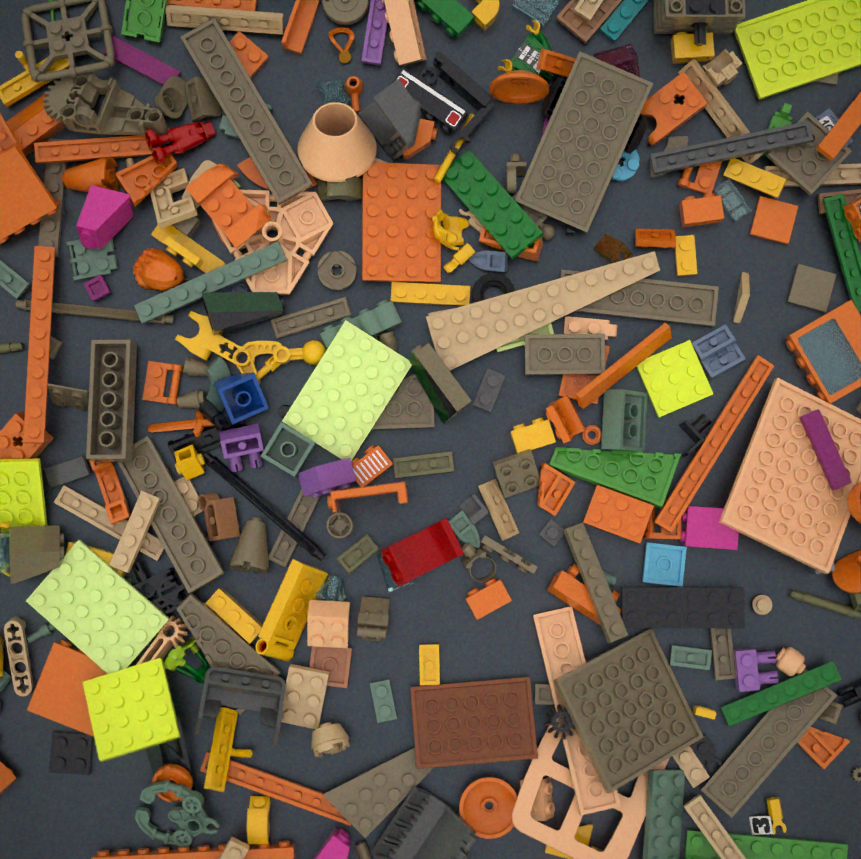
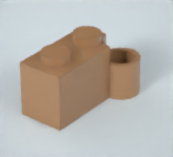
M217 493L199 495L198 505L200 509L204 510L209 542L239 537L240 532L234 497L220 499Z

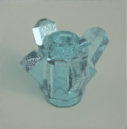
M338 77L336 80L318 82L315 88L325 94L322 106L333 102L349 104L351 99L342 91L345 80Z
M327 576V580H325L323 586L316 593L317 600L346 602V594L342 583L343 579L338 576Z

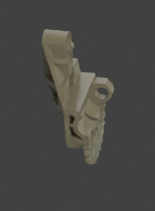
M94 73L79 74L75 78L71 76L60 78L61 81L53 80L55 86L49 85L48 89L50 91L44 92L46 97L43 98L45 103L43 107L46 109L47 115L50 114L51 119L55 118L57 122L63 120L66 128L74 132L109 135H145V130L153 129L157 135H161L168 128L161 110L151 108V105L148 103L145 106L135 96L122 90L117 80H113V78L101 80ZM99 94L106 95L97 116L91 108L95 107Z

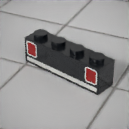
M402 68L393 82L399 79L412 98L419 101L422 107L420 109L421 113L424 114L423 117L426 120L435 121L441 125L440 129L448 134L451 132L455 135L467 118L468 110L405 68Z

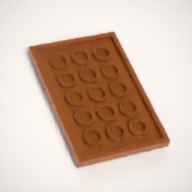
M530 677L410 687L417 769L538 759Z

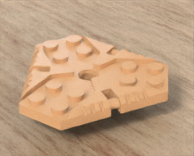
M240 190L254 207L259 204L266 205L271 219L237 249L213 220L212 222L230 254L234 255V261L279 241L287 261L249 277L245 281L251 292H277L278 295H290L310 264L309 259L311 256H315L333 227V221L316 192L303 191L280 205L277 203V207H270V202H277L274 196L270 194V190ZM270 230H275L278 232V235L275 238H270L267 236V233ZM246 248L248 253L242 255L240 250ZM299 249L304 252L302 257L297 254Z

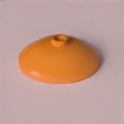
M513 70L497 76L490 83L489 91L494 98L502 102L528 104L545 98L549 93V85L547 81L537 74L525 70Z
M496 777L477 779L466 787L459 803L460 816L476 831V836L485 839L501 837L514 827L512 811L517 794L502 779ZM487 802H491L493 806L491 808H486L485 804Z

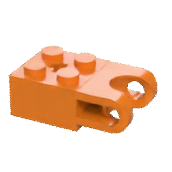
M684 71L648 98L640 114L652 117L657 123L656 129L648 137V142L651 146L659 143L707 107L706 100ZM677 97L684 98V104L682 105L679 103L675 104L674 102H676Z
M25 411L15 413L0 431V459H36L54 438L45 430V444L24 443L22 439L24 435Z

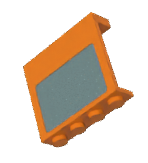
M852 300L785 337L788 349L791 352L793 351L797 357L796 362L801 369L804 368L808 383L811 386L814 385L817 391V398L831 404L861 386V315Z

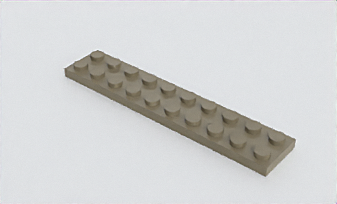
M215 18L181 36L180 38L278 205L312 187L311 180Z

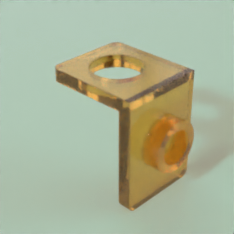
M607 234L594 247L595 251L610 258L614 263L619 262L618 258L622 252H625L623 260L629 259L632 256V253L623 242Z

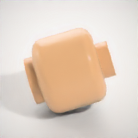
M783 647L775 657L776 667L789 677L794 676L796 673L800 675L806 667L803 664L805 656L793 647H787L786 649Z

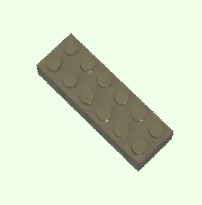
M91 340L86 459L90 461L132 462L137 344L132 340Z

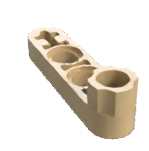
M15 616L5 624L4 635L14 691L19 696H27L34 688V681L25 635L26 622L19 616ZM12 624H14V626L18 627L19 629L17 631L13 630V628L11 627ZM14 636H16V637L21 636V638H15V639H13V640L10 639V638H13ZM13 643H20L23 647L22 652H14L12 649ZM16 663H24L26 670L24 672L17 671L15 668ZM25 675L28 677L24 678V684L29 686L26 691L19 687L22 684V677Z

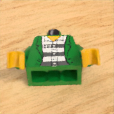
M531 20L534 23V28L532 29L530 25H526V30L533 32V34L528 35L511 61L508 59L501 60L505 63V68L498 66V70L501 72L525 70L539 76L543 75L551 81L556 74L536 68L541 49L552 50L547 38L540 30V23L536 20Z

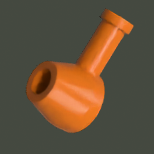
M351 76L346 79L344 89L351 96L352 109L357 114L361 111L359 95L363 92L364 85L359 77ZM352 81L357 82L355 86L350 85Z

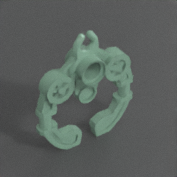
M168 779L166 781L150 783L143 788L140 800L147 804L155 800L157 793L163 792L167 794L168 790L177 793L176 797L183 799L182 807L174 806L168 813V818L179 825L175 832L167 831V833L157 831L158 827L150 822V809L147 807L137 808L135 820L150 839L164 841V844L187 847L190 846L193 838L202 832L206 834L218 833L217 828L220 825L216 820L207 816L203 808L204 797L198 791H193L181 783L180 785L171 783V780ZM213 824L215 829H209L207 825Z

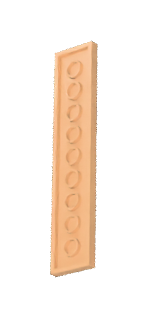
M571 606L533 615L556 712H558V704H561L562 711L565 705L553 680L586 663ZM564 716L557 718L560 728H562V725L566 726L567 722L564 721ZM570 728L573 736L568 735L566 731V739L562 740L580 815L621 806L617 789L611 793L605 792L577 730Z

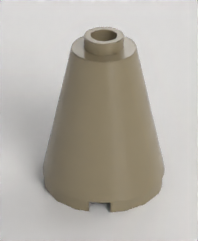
M251 517V520L246 521L229 562L231 569L247 573L248 571H254L256 574L268 573L266 523L262 522L263 519Z

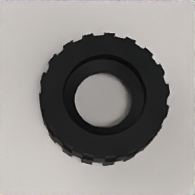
M496 272L487 273V275L481 276L475 282L472 290V302L485 300L484 291L489 286H498L503 291V294L515 291L514 285L503 274L501 275Z

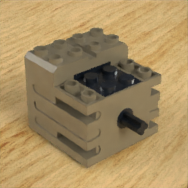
M653 0L654 34L687 32V34H694V45H706V31L707 33L713 32V34H731L733 29H736L737 24L741 23V19L746 17L745 0Z

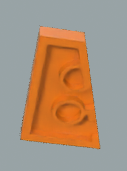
M172 154L168 155L162 164H157L153 156H150L115 173V176L125 193L130 194L131 202L135 207L178 166Z

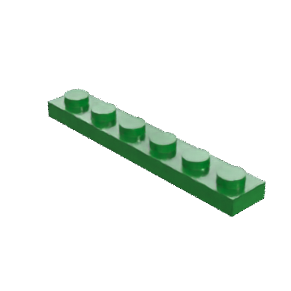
M842 193L822 199L850 300H852L860 313L861 255L853 228L845 217L843 206H846V201Z
M832 661L723 706L721 709L730 727L842 681Z

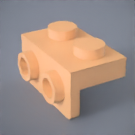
M550 777L542 778L530 814L532 819L536 821H546L554 817L555 805L552 800L553 785ZM524 779L520 780V788Z

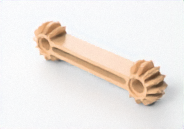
M171 615L170 620L158 632V636L136 665L158 658L163 659L172 646L178 647L179 642L184 644L186 641L183 637L189 635L185 631L187 629L186 624H182L183 620L181 618L176 619L175 616ZM175 629L173 636L167 637L168 631Z

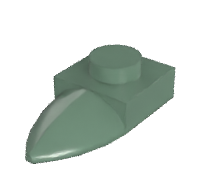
M460 510L448 522L460 540L465 544L470 543L473 547L479 548L480 537L478 531L466 514Z

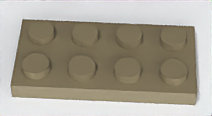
M605 334L524 335L525 375L601 374L605 371Z

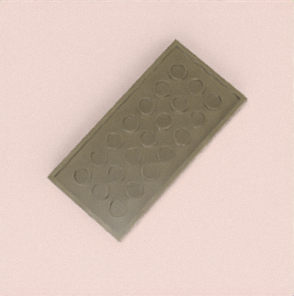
M579 51L515 201L588 232L653 83Z

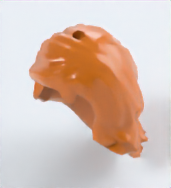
M151 248L144 250L143 253H140L133 266V274H135V280L138 282V285L148 290L167 291L184 282L182 267L162 249Z

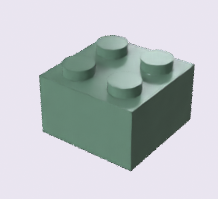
M281 422L261 457L292 476L297 477V473L301 471L317 443Z

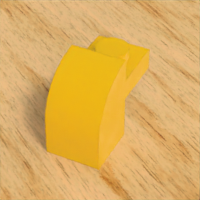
M475 0L479 5L471 11V14L474 15V21L484 31L495 22L498 16L499 0Z
M250 796L247 811L248 844L269 843L271 797Z

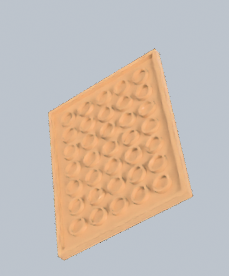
M779 378L774 379L719 523L824 574H828L851 515L847 507L848 494L854 485L861 482V419ZM817 409L822 414L852 483L834 491L831 490L799 418Z

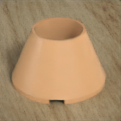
M338 102L328 103L318 108L298 142V157L303 164V168L312 176L328 182H344L347 178L361 176L372 166L377 152L376 140L369 128L350 106Z

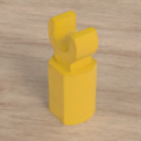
M465 243L452 255V259L443 268L447 273H451L458 265H462L475 253V250L468 243Z
M780 797L767 798L773 834H776L775 827L778 825L781 826L782 832L785 833L787 829L782 822L783 813Z

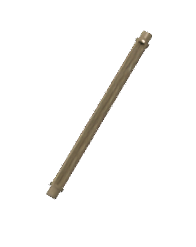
M17 300L16 309L31 311V300ZM63 303L52 304V313L140 321L137 311ZM165 314L150 322L162 323L164 325L166 323L173 324L174 315Z

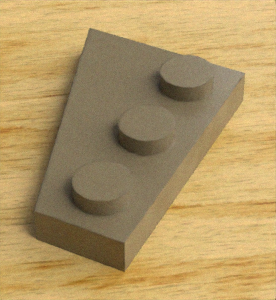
M486 535L480 541L484 544L482 548L491 553L494 550L501 554L499 558L509 564L511 560L517 563L518 566L516 568L525 574L528 571L534 574L538 568Z

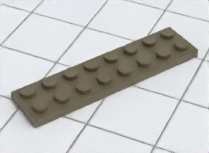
M561 270L560 278L580 272ZM643 278L574 312L714 327L719 287Z
M146 436L133 444L132 462H118L137 499L141 491L161 498L151 525L188 593H193L222 576L225 572L151 437Z
M825 687L769 710L701 791L733 818L837 695L828 687Z

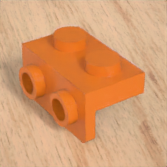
M568 395L551 402L547 406L546 416L550 422H553L555 433L559 439H562L564 444L571 441L574 435L585 430Z

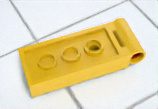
M292 559L258 635L261 638L256 643L258 654L282 661H290L292 659L294 649L307 622L310 600H317L327 578V572Z

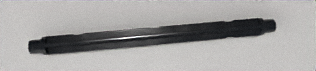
M209 452L203 456L209 467L302 546L312 557H316L319 561L326 557V554L321 550L322 548L316 545L216 456L213 457Z

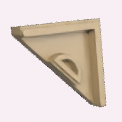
M741 273L733 322L735 323L742 321L750 297L749 273Z

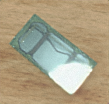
M730 178L713 189L716 196L721 195L722 205L734 223L752 211Z

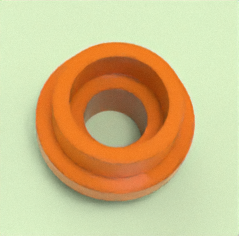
M589 425L582 432V438L585 443L595 445L600 442L602 432L599 427ZM590 431L595 433L594 439L589 438L588 433Z

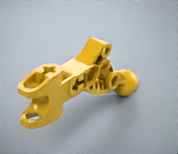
M190 311L188 316L199 324V333L190 339L178 334L175 338L176 341L184 345L191 353L205 361L208 360L211 352L235 364L241 374L254 372L259 384L264 375L270 370L273 372L281 364H287L290 360L304 359L310 365H317L326 352L323 343L317 340L308 341L304 344L303 348L288 349L276 341H252L239 346L222 337V333L214 336L208 317ZM228 346L229 349L234 351V354L232 355L227 351L224 352L222 347ZM241 354H247L248 356L245 363H239L238 361ZM273 354L265 362L266 365L257 371L255 365L256 356Z

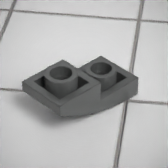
M80 456L44 469L50 487L91 474L85 456Z

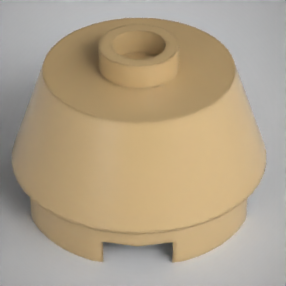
M324 723L320 725V728L312 732L311 750L314 751L315 757H322V753H331L333 755L346 750V747H350V737L341 724Z

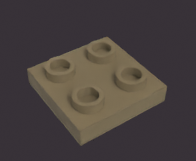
M530 449L493 462L504 498L539 486L540 477Z

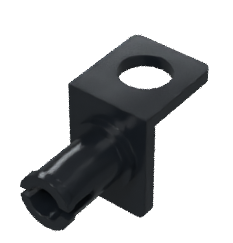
M702 414L692 425L687 420L679 425L695 442L682 455L683 457L688 456L705 440L700 433L711 424L710 419L702 423L707 418L706 415Z

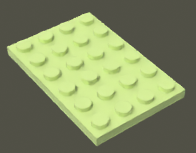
M345 320L282 422L340 459L350 458L352 461L412 364L402 355Z
M78 540L64 556V559H61L60 567L53 569L26 600L29 605L107 674L128 668L170 620L167 615L81 540Z

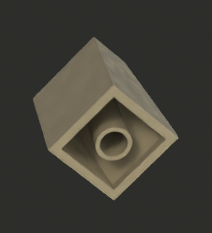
M59 525L10 527L9 556L11 584L60 567V559H64V546H60L64 545V533H60Z

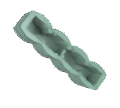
M383 300L376 304L377 307L370 310L366 308L358 312L359 316L355 318L349 316L340 321L341 324L334 327L332 324L323 328V332L320 335L326 348L328 349L345 320L372 337L401 325L402 321L393 302Z

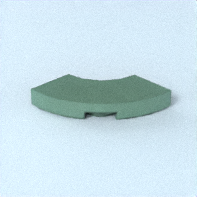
M218 356L205 370L210 379V389L205 399L222 412L224 406L214 382L231 375L223 358Z

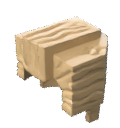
M724 49L716 58L703 65L702 68L716 87L722 84L726 86L735 79L739 73L737 69L740 68L742 62L733 51L729 53Z

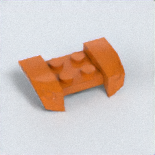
M218 164L202 173L186 187V190L201 205L237 249L271 219L266 205L259 204L254 207L232 180L239 176L236 171L225 164Z

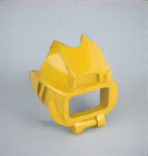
M438 210L432 218L435 238L439 239L440 243L452 250H459V247L456 246L464 245L462 231L469 226V221L462 217L449 216L443 213V210Z

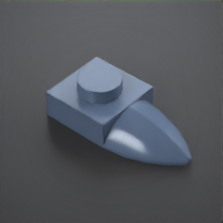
M480 251L474 253L468 259L480 269L507 272L508 254L505 251Z

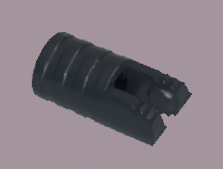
M861 682L837 691L838 696H844L850 692H853L855 697L847 699L842 703L844 708L861 701Z

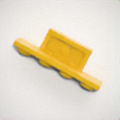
M157 225L151 233L154 238L167 246L166 250L174 256L177 254L182 256V261L191 268L195 265L203 272L208 273L226 265L221 259L172 225L161 229Z

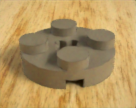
M328 252L318 263L319 279L330 290L342 291L350 287L356 279L357 268L355 261L346 252ZM334 266L336 268L341 266L342 274L333 275L334 271L332 268Z

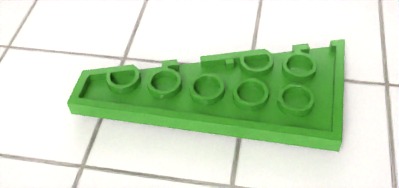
M556 447L549 466L557 471L662 509L681 454L674 453V455L658 452L652 454L620 450L601 451L600 449L580 450V448Z

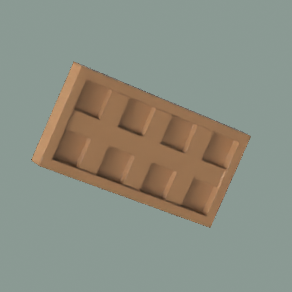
M570 0L558 14L556 20L586 44L623 0H604L590 22L573 12L580 0Z

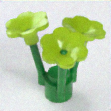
M194 637L190 638L182 646L172 649L163 662L165 670H176L192 678L197 683L201 682L203 685L206 671L211 666L200 653V648L197 646ZM190 649L193 654H196L204 664V667L200 665L195 669L187 664L186 660L183 659L185 655L184 650ZM184 666L186 669H188V670L191 671L192 673H190V672H188V671H186V670H184V669H182V668H180V667Z

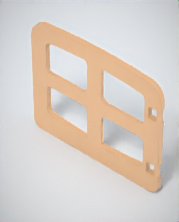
M546 730L537 748L538 759H532L512 811V822L515 828L521 833L574 859H628L646 816L649 770L637 777L629 798L618 793L621 806L614 809L620 811L622 817L604 851L599 852L576 841L574 838L583 815H580L576 794L560 830L556 831L531 817L530 813L543 776H549L574 789L570 769L552 760V755L562 738L561 732H559L558 738H554L555 730L550 734ZM669 758L651 769H665Z

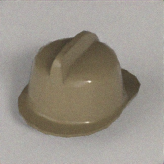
M170 77L155 96V107L161 110L165 117L179 118L188 104L184 84L186 82L181 77Z

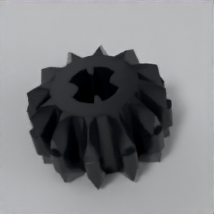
M558 704V712L551 707L549 710L553 716L545 714V717L551 719V722H544V725L552 726L547 732L550 734L555 730L554 738H558L559 732H561L562 739H566V731L568 735L573 736L570 728L575 730L576 728L572 724L566 707L562 711L561 704ZM564 716V721L567 723L566 726L562 725V728H560L556 719Z

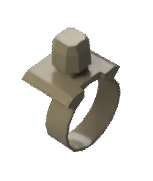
M513 153L510 156V162L506 163V191L508 194H516V176L526 175L527 162H522L519 153Z
M470 543L462 546L464 556L461 558V562L465 568H468L469 575L477 582L489 581L496 573L495 561L486 554L487 552L481 545L479 548H474ZM479 557L489 558L493 562L491 572L483 578H476L471 575L472 563Z

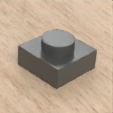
M550 519L538 535L554 547L564 535V529Z

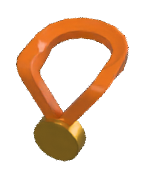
M345 27L329 31L331 42L340 51L338 58L342 63H348L351 60V54L348 50L355 36L351 29ZM334 34H348L349 40L344 50L334 39Z

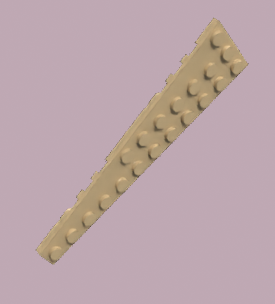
M654 251L426 316L435 352L450 371L660 271Z

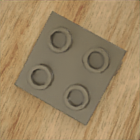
M47 383L52 403L60 407L70 406L77 410H88L89 391Z

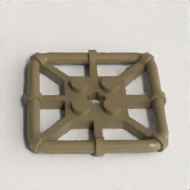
M55 0L23 8L21 18L25 40L23 47L26 49L29 72L33 81H49L69 76L75 78L79 74L104 70L115 64L111 36L113 30L109 24L105 0ZM91 2L81 16L68 18L67 6ZM99 7L102 26L87 30L86 22ZM61 8L62 20L48 22L34 13ZM29 19L46 28L48 38L32 40ZM67 35L73 36L70 38V41H66L64 38ZM104 36L107 56L92 49L89 38ZM49 46L50 55L40 68L37 69L34 49ZM89 54L100 61L76 67L75 57ZM68 58V69L47 73L56 60Z

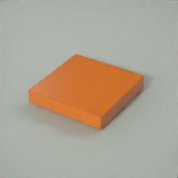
M760 196L749 235L788 245L798 206Z

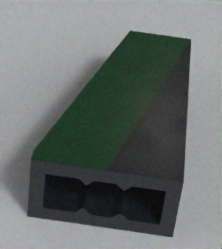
M277 292L203 293L201 298L214 336L281 316L285 308L284 300L282 297L279 298Z

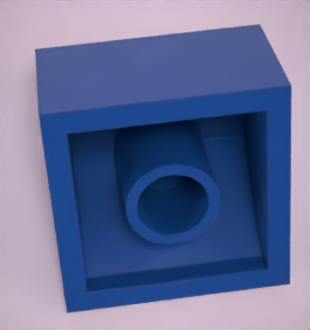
M254 372L231 375L214 382L226 414L232 424L269 409Z

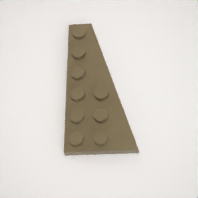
M192 593L177 607L178 613L193 634L196 643L202 649L211 667L278 676L281 673L277 666L264 655L258 654L255 647L249 644ZM236 709L239 715L245 711V709Z

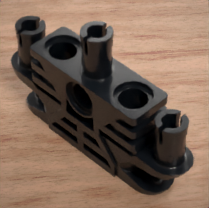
M142 560L133 564L132 569L139 582L134 587L146 598L154 597L158 593L159 598L152 601V603L165 615L177 610V607L185 599L182 591L186 588L184 584L181 585L180 581L176 580L177 575L173 574V567L149 577ZM147 583L153 587L151 594H147L144 591V586ZM176 586V590L165 595L164 591Z

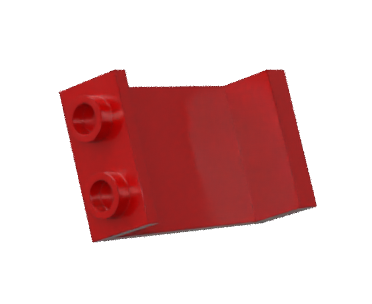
M447 518L380 550L384 563L388 565L391 571V578L397 583L398 587L464 554Z

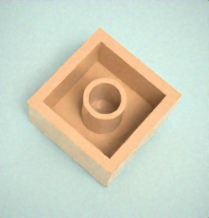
M310 600L307 615V646L348 648L350 602Z

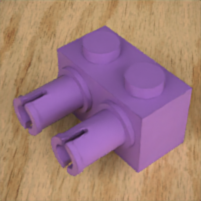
M258 424L219 432L224 459L229 458L232 472H237L235 464L238 466V471L243 469L241 455H249L252 468H256L255 460H257L258 467L263 465L260 451H264Z
M751 647L733 649L736 690L739 692L760 690L761 684H778V678L776 679L778 677L777 671H758L759 664L776 663L774 650L757 652L756 649Z

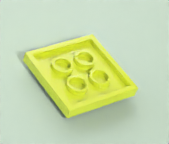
M690 340L648 357L636 366L658 418L713 395V391Z

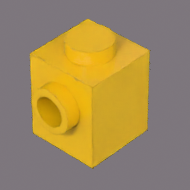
M193 444L174 452L176 470L179 475L183 474L186 481L205 473L203 468L205 464L204 457L201 453H197Z

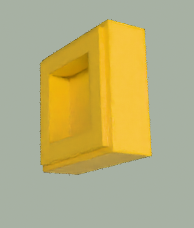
M693 705V714L715 720L716 712L713 709Z

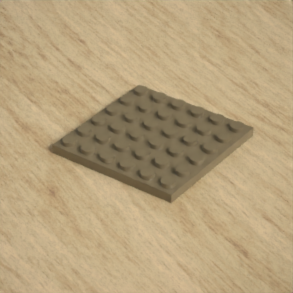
M652 628L644 630L553 680L606 793L615 791L704 737Z

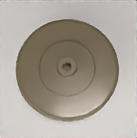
M322 0L325 14L333 22L340 25H351L360 21L368 11L369 0Z

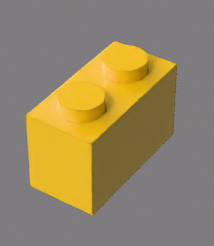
M706 31V45L701 46L694 45V34L678 32L676 35H673L671 39L672 64L689 63L693 59H696L697 62L712 61L715 56L713 32L707 33Z
M543 417L533 420L532 425L526 427L524 423L514 426V430L510 432L516 453L528 449L534 450L556 442L549 420L544 421Z

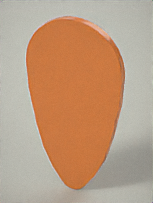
M861 550L836 562V570L832 571L834 583L840 589L849 593L861 592Z

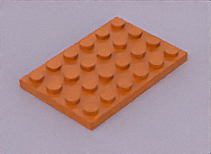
M373 162L372 166L362 174V281L441 282V243L439 239L435 238L434 222L432 220L438 210H441V182L438 183L434 180L441 165Z

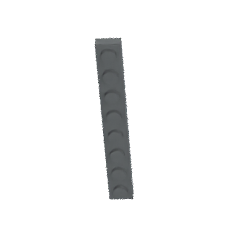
M806 121L651 154L654 175L811 143L813 142L810 122Z

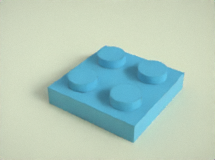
M646 542L642 582L683 587L687 547Z

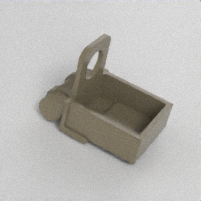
M362 596L360 612L358 614L357 636L362 637L363 640L375 642L385 639L388 628L390 599Z

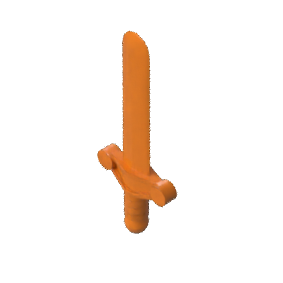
M197 411L196 417L193 420L151 424L148 426L147 431L152 433L194 429L195 437H199L204 427L215 426V424H212L208 419H204V415Z

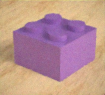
M350 458L315 466L297 473L303 495H312V498L327 493L330 494L332 491L349 488V483L357 481Z

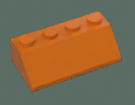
M44 94L6 122L17 142L19 141L23 146L22 151L25 156L34 151V143L47 142L49 138L54 137L66 128L63 120L57 122L55 118L51 119L50 114L47 115L46 109L43 107V104H45L43 98L46 97Z

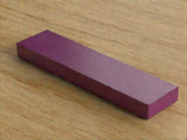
M112 36L114 60L161 85H164L170 77L180 76L181 72ZM104 48L102 53L107 56L106 48Z
M817 409L799 417L831 490L834 491L852 483L820 410Z

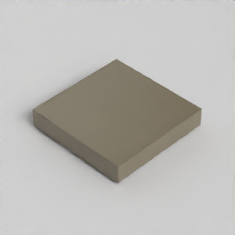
M797 264L787 303L823 313L827 312L837 274Z

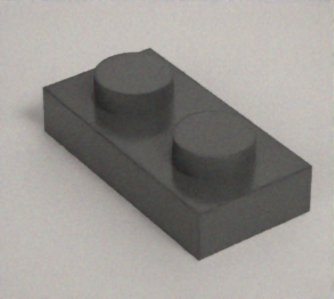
M487 368L473 406L491 413L505 375Z

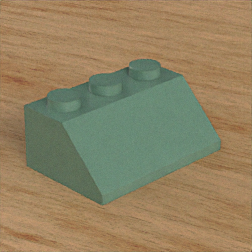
M624 389L607 390L604 392L601 449L645 452L648 393Z

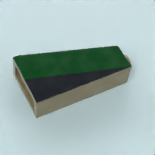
M429 343L424 347L419 345L411 351L412 356L408 360L412 364V369L441 421L446 423L459 414L471 402V399Z

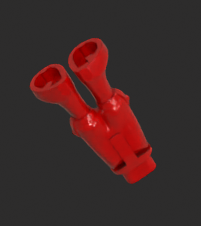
M199 121L179 127H171L167 130L166 134L157 135L153 129L145 130L147 145L150 150L152 149V156L157 164L164 163L166 157L172 153L183 154L185 151L203 142H207L209 137L216 135L210 121L205 123ZM167 142H174V143H172L171 145L166 146V147H161V146H160V145L165 144V143H167Z

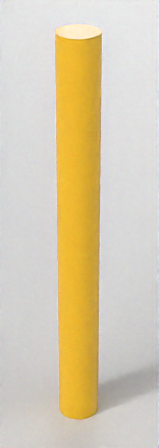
M474 114L469 115L462 129L475 116ZM459 140L454 145L455 148L460 149L464 140ZM449 150L434 177V180L438 183L442 181L456 156L451 150Z

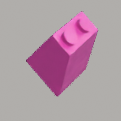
M91 185L76 225L81 245L88 249L96 248L101 250L133 218L134 212L130 194Z
M688 506L682 515L681 522H684V530H681L680 542H683L682 546L738 550L739 532L719 523L724 508Z
M335 828L313 859H348L352 841L350 834L342 828L340 830Z

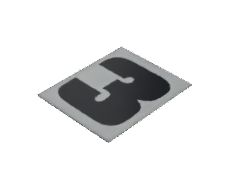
M770 816L749 817L752 835L773 834Z

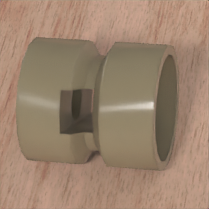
M334 513L327 521V530L335 538L347 537L354 529L353 519L346 513Z

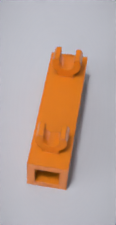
M573 564V566H570L567 572L562 570L556 573L547 591L601 626L585 585L575 579L579 573L577 565ZM613 590L611 593L616 602L620 594Z

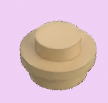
M758 595L752 601V608L757 614L765 615L771 611L772 601L766 595Z

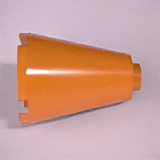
M112 157L94 160L66 169L62 174V183L67 189L87 193L91 185L118 191L120 183L115 176V168H118Z

